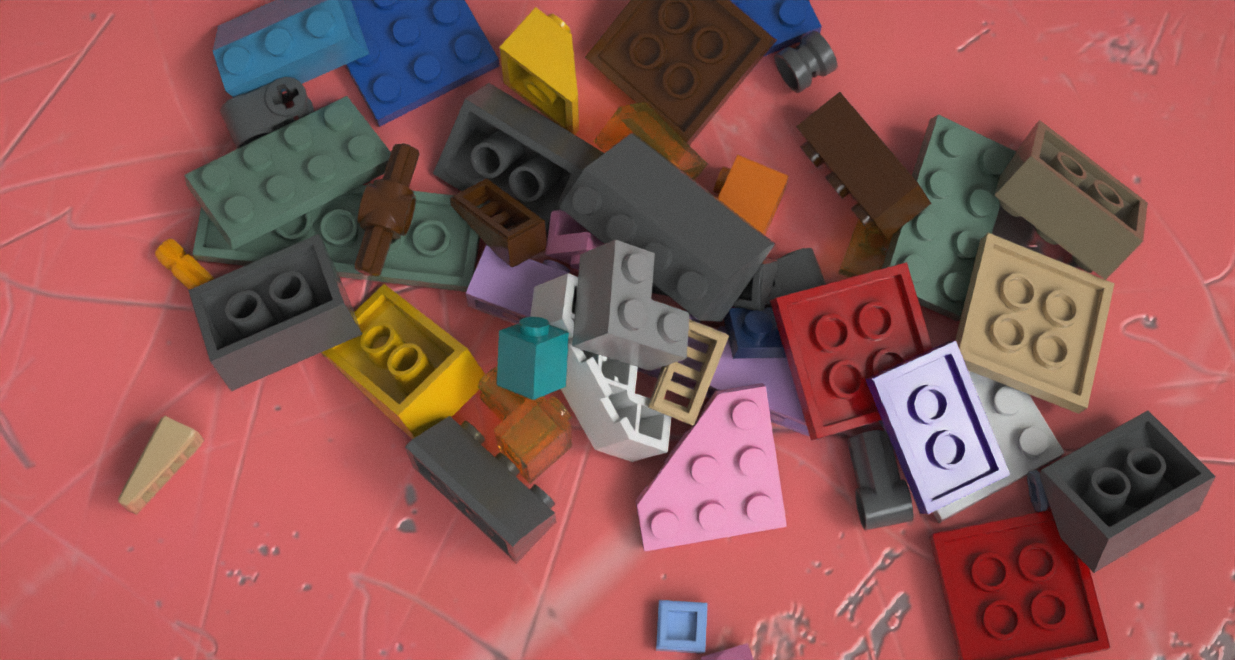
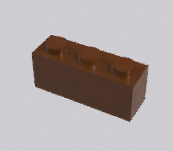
M841 92L837 93L796 126L806 140L800 148L816 168L823 163L829 168L831 173L825 178L842 199L848 194L853 197L857 204L851 210L867 230L876 225L887 239L931 204L919 183Z

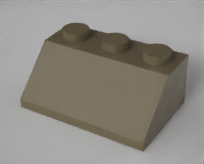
M1039 120L1000 175L994 196L998 198L1000 205L1008 213L1016 217L1022 216L1034 225L1037 233L1046 242L1053 245L1059 244L1072 254L1073 260L1079 267L1090 273L1094 271L1106 280L1143 242L1148 203Z

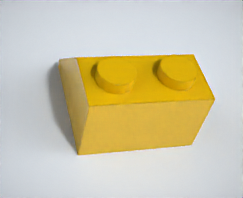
M535 7L499 47L503 82L553 122L575 135L579 131V108L572 34L568 25L561 18L554 14L547 16Z

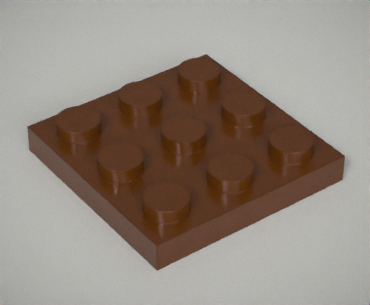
M630 0L585 58L686 146H690L777 39L731 0Z

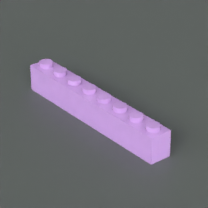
M486 244L466 291L468 307L510 323L518 324L522 318L530 317L534 287L565 275L570 270L566 266L552 260H544L542 264L528 259L515 267H510ZM692 314L689 315V319L698 323L701 322ZM725 326L718 328L717 331L727 334ZM688 337V347L706 354L709 345ZM727 340L705 397L710 399L714 392L718 390L763 383L766 386L771 422L809 436L787 358L733 359L729 340ZM689 357L678 361V363L700 372L701 362ZM638 367L637 371L658 379L661 367L651 371ZM674 372L671 379L673 382L694 390L696 381L676 372Z

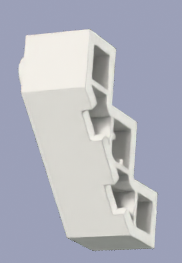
M567 273L535 286L530 317L547 319L549 325L569 332L566 387L561 388V391L593 448L631 462L667 453L672 417L648 408L650 398L635 393L638 367L572 346L578 277Z

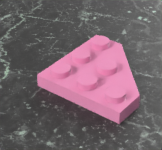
M763 383L715 391L704 406L705 409L696 420L694 426L684 433L665 459V464L650 485H646L635 500L644 552L787 527L767 391Z

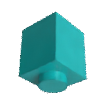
M525 317L520 320V323L499 330L497 386L532 400L566 387L569 332L549 325V321L541 317Z

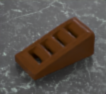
M487 178L450 198V205L494 253L510 267H515L545 250L547 246L545 220ZM488 200L490 201V203L486 204L485 206L477 208V206L481 205L482 203Z

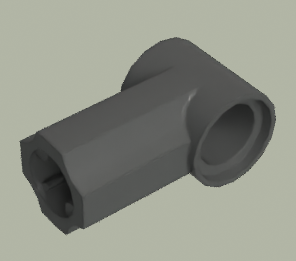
M878 429L850 437L847 443L858 485L855 491L856 505L863 529L870 530L913 521V505L906 481L900 479L893 446L887 431Z

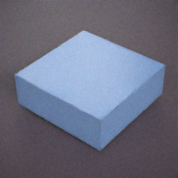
M659 600L656 651L705 654L708 603Z

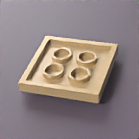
M987 233L980 239L955 339L967 369L1078 414L1088 408L1115 283Z

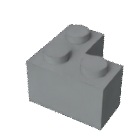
M615 239L580 254L573 347L649 371L687 358L690 313L651 299L655 253Z

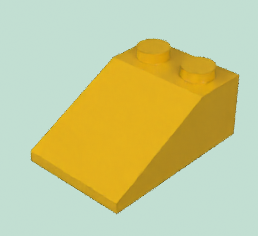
M385 284L354 312L362 335L321 352L375 406L412 439L445 418L452 417L489 381L467 347Z

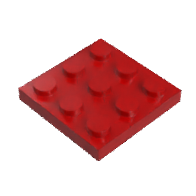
M907 262L770 300L811 440L882 420L865 379L933 349Z
M1051 510L934 533L929 537L959 660H1062L1106 651L1111 648L1090 569L1061 539Z

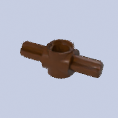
M405 143L395 144L392 148L383 179H377L373 184L369 183L363 193L359 207L358 223L365 230V234L354 267L356 271L372 277L381 274L392 240L400 239L401 235L405 236L410 228L416 206V195H414L409 186L420 155L419 151L411 147V145Z

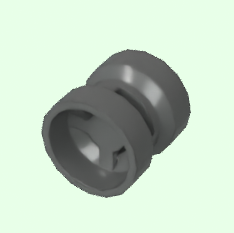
M812 31L802 37L796 49L786 47L774 56L780 75L796 93H800L811 86L813 77L827 76L838 67L833 50L825 38L817 31Z

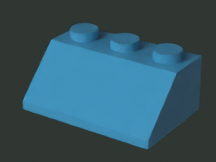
M274 0L218 25L213 46V54L225 91L232 97L252 92L283 77L295 78L302 84L370 54L351 0Z

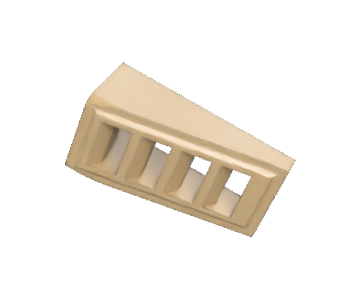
M689 319L688 337L709 345L706 354L687 346V357L702 363L700 372L678 362L661 367L648 408L694 426L729 335ZM674 372L695 380L694 390L671 381ZM669 390L689 398L688 408L664 399L666 391Z
M166 416L161 417L125 484L118 502L129 512L137 515L201 446L204 441L202 436L196 430Z

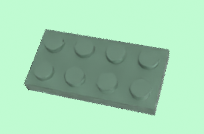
M345 96L184 176L188 189L230 248L234 250L383 175L391 152L348 96Z
M936 115L929 120L912 176L919 183L931 204L893 233L882 269L907 262L919 304L950 319L959 321L980 239L987 233L992 234L1000 208L999 200L994 196L999 177L1016 151L941 115Z

